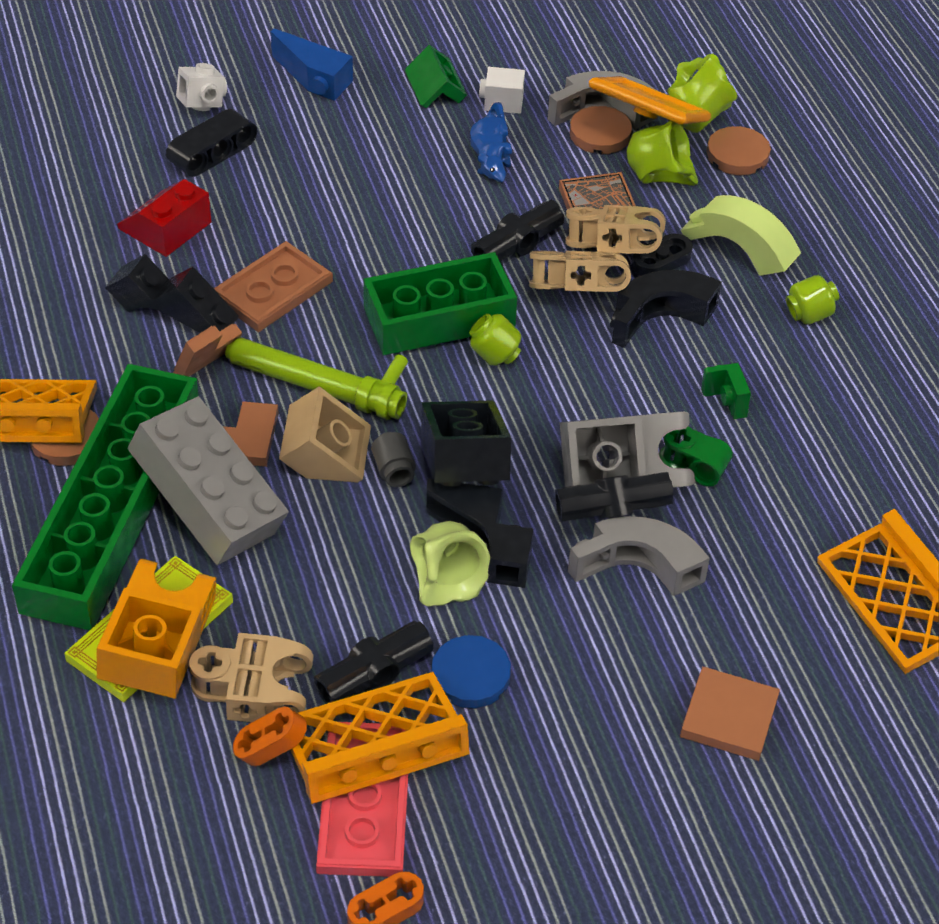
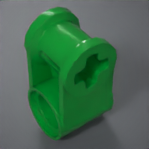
M689 426L686 429L667 433L663 437L665 446L659 453V457L665 465L671 468L691 469L695 475V482L703 486L716 485L733 457L732 449L726 442L693 430ZM681 435H684V440L680 442ZM675 453L673 461H671V455Z

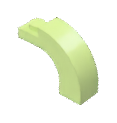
M716 196L705 208L693 212L689 216L690 221L681 229L682 234L690 240L709 236H722L734 241L748 254L759 276L786 271L801 254L793 236L775 215L761 205L738 196Z

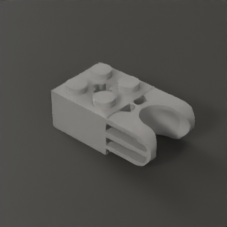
M681 411L559 422L565 487L595 483L597 479L628 475L629 478L660 472L669 473L673 487L692 486L695 483V475L691 469L671 468L665 465L660 459L658 452L659 443L667 433L688 427L690 424L688 412ZM602 446L603 451H609L610 454L609 459L603 461V466L600 465L601 461H597V453L600 452Z

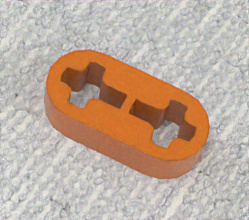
M280 707L246 725L239 731L233 742L234 755L251 766H260L289 751L302 741L307 730L306 719L289 707Z
M398 872L357 894L348 904V924H399L421 910L424 903V885L422 880L411 872ZM402 888L406 893L412 891V899L407 900L404 896L397 897V890ZM365 909L369 914L375 912V920L369 921L366 917L360 918L359 911Z

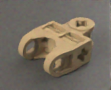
M604 205L603 209L590 207L569 208L566 210V217L569 219V236L566 237L565 244L573 248L597 247V252L651 253L658 249L661 244L666 227V219L661 211L649 207ZM646 216L656 217L660 222V227L656 223L644 220L643 218ZM644 229H650L654 232L645 231ZM653 239H657V240H656L653 244H651V245H644V244H642V243L640 242V241H650V240H653Z
M558 251L530 252V258L533 259V278L529 281V287L565 288V291L617 292L625 289L631 280L628 261L619 253L566 251L565 253ZM545 260H548V279H544ZM579 266L585 268L583 275L576 273ZM611 266H619L624 269L623 273L616 278H610L605 274Z
M238 633L235 649L208 645L194 651L189 660L190 671L193 675L191 689L193 694L202 701L225 702L227 720L254 722L266 714L283 707V705L295 706L289 708L298 713L306 708L305 697L296 691L288 690V686L280 684L279 681L284 678L294 677V674H303L310 671L314 655L307 646L296 641L277 636ZM254 643H257L256 652L253 651ZM211 656H214L215 665L211 664ZM290 656L299 657L303 660L290 658ZM207 682H210V692L207 691ZM246 705H249L248 713H245Z

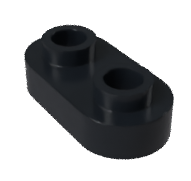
M681 234L665 235L662 237L660 246L654 252L633 254L632 269L638 276L656 271L674 270L690 261L693 244L688 237Z

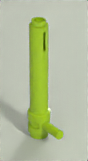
M242 337L237 338L226 347L225 356L234 365L311 391L320 386L334 398L355 405V408L365 413L374 411L378 417L389 420L391 418L399 419L405 410L407 393L401 391V388L395 385L408 363L407 358L403 355L398 354L395 356L380 380L371 376L362 378Z

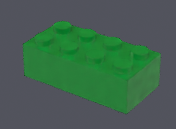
M495 252L363 279L364 310L383 355L472 337L469 334L472 326L485 314H490L491 316L502 314L516 326L517 296Z

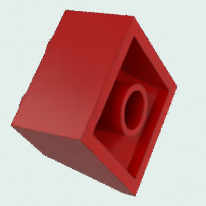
M183 179L162 190L117 223L118 229L167 257L212 223L209 192Z

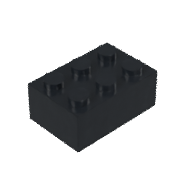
M494 400L422 402L421 445L435 483H440L444 486H459L462 482L477 481L482 485H495L502 480H510L511 436Z

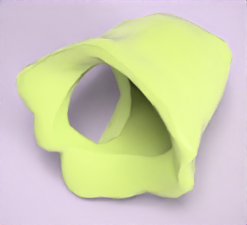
M445 521L432 524L425 532L412 537L410 551L417 568L419 601L423 605L441 606L452 601H469L479 595L489 577L490 554L486 543L483 542L477 533L470 531L461 523Z

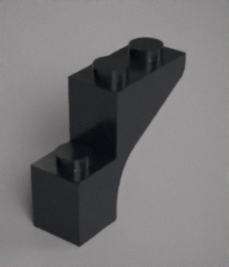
M146 254L123 265L105 287L128 313L139 308L155 309L199 333L211 326H216L221 331L234 324L239 317L194 267L168 279Z
M428 478L426 504L428 515L439 522L453 521L461 523L470 531L477 533L483 542L486 543L490 554L487 583L525 588L532 554L534 529L518 525L499 524L503 489L465 483L459 486H444L440 483H435L434 479Z

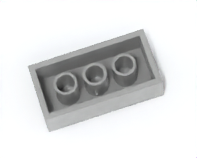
M199 396L140 423L127 448L217 566L273 536L289 513L288 509Z

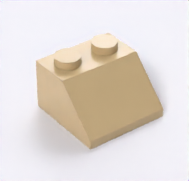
M319 386L289 405L279 460L307 479L358 483L363 480L371 425Z

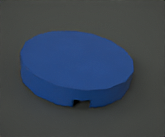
M464 635L453 638L439 647L433 657L431 672H434L452 704L463 708H480L491 705L499 699V695L504 690L506 692L510 685L511 662L506 651L495 641L483 636Z

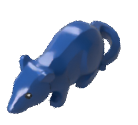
M501 102L494 103L487 116L478 120L470 131L471 146L478 154V161L481 163L480 168L477 170L478 174H485L488 178L498 182H504L506 178L504 166L511 167L510 154H512L511 144L506 142L508 128Z

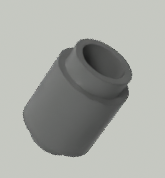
M398 432L381 434L374 440L371 446L380 477L392 487H401L410 483L415 476L416 465L406 437Z

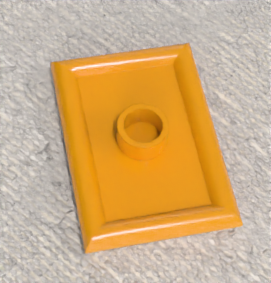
M622 76L595 77L589 80V87L591 89L635 106L634 112L649 118L657 119L658 116H661L681 125L707 122L711 119V113L705 109Z

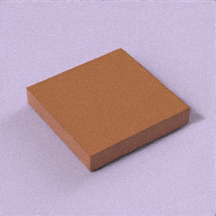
M702 666L680 737L759 761L780 689Z

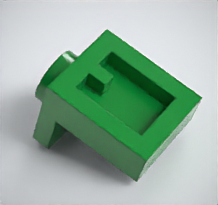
M739 363L705 368L701 388L703 396L720 395L722 404L729 407L733 420L747 418L751 392Z

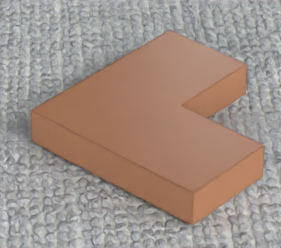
M231 324L221 331L216 326H211L188 340L173 373L184 376L193 375L224 355L226 347L241 337V330L236 324Z
M242 401L236 428L223 426L254 466L267 467L279 414L277 404Z

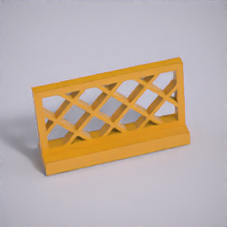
M0 379V393L6 392L0 395V442L82 443L85 436L84 422L97 391L96 380ZM19 399H23V400L20 401V402L12 403V402L17 401V400H19ZM59 399V401H57V402L48 403V402H51V401H53V400Z
M896 509L883 514L882 523L817 556V563L904 674L939 656V636L930 635L933 621L939 622V612H935L936 608L939 610V561ZM878 538L887 547L886 556L864 552L865 545ZM841 557L856 560L854 572L837 570L832 562ZM861 562L883 565L881 578L859 574ZM888 566L905 569L909 574L908 583L886 579ZM856 583L878 587L876 599L871 600L858 597L854 592ZM883 588L906 592L903 605L882 602ZM910 594L927 596L932 602L931 611L908 607ZM878 611L900 615L898 628L880 625L876 619ZM905 617L928 620L926 634L904 630ZM900 639L923 643L922 651L907 659L899 649Z
M434 672L298 712V714L306 719L307 725L316 727L310 737L304 736L297 746L290 749L304 779L306 793L311 804L470 754L468 724L462 714L457 715ZM430 688L432 692L428 701L411 697L413 692ZM384 701L394 704L389 713L372 709L375 704ZM403 707L421 711L416 720L398 716ZM344 713L355 715L350 725L333 721L336 716ZM430 714L446 718L430 724L425 723ZM365 719L382 723L376 733L360 728ZM391 726L407 730L386 736ZM326 731L343 735L337 745L321 741L320 739ZM352 738L368 742L356 747L346 748ZM313 750L328 754L327 756L307 761Z

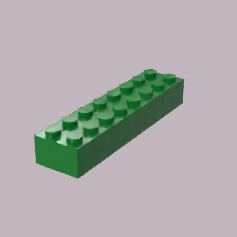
M127 364L12 583L18 614L89 631L96 625L160 492L127 448L140 423L198 397L197 378Z

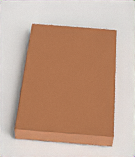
M285 241L214 289L239 315V319L259 333L332 283L333 273Z

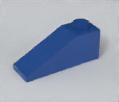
M275 28L271 30L272 57L307 91L335 101L353 82V56Z

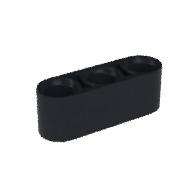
M226 109L173 139L166 149V158L190 177L198 176L250 146L257 136V126L236 110Z

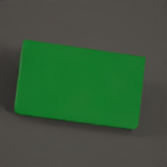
M428 45L405 68V73L417 99L424 108H427L442 93L457 103H460L467 96L450 59L431 45Z

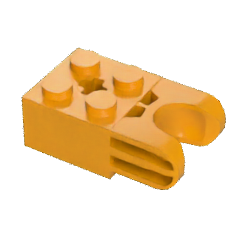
M140 558L127 587L123 589L98 644L97 679L176 699L189 667L190 657L197 647L216 597L217 577L199 573L189 587L179 591H170L161 588L157 584L155 570L158 563Z

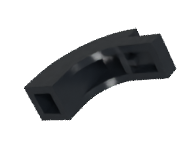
M685 270L656 271L633 279L617 295L616 311L610 322V327L613 328L612 343L625 348L644 322L658 316H676L704 326L718 306L722 281Z

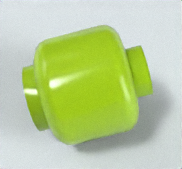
M814 275L793 284L785 300L792 318L795 321L800 320L804 324L810 325L833 315L836 310L835 301L839 300L840 297L832 281L827 282L820 275Z
M502 314L483 315L469 332L472 336L470 340L471 348L489 365L496 366L503 362L510 364L521 352L518 346L522 335Z

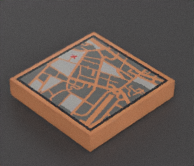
M622 172L559 180V191L567 209L574 207L603 209L604 205L636 206Z

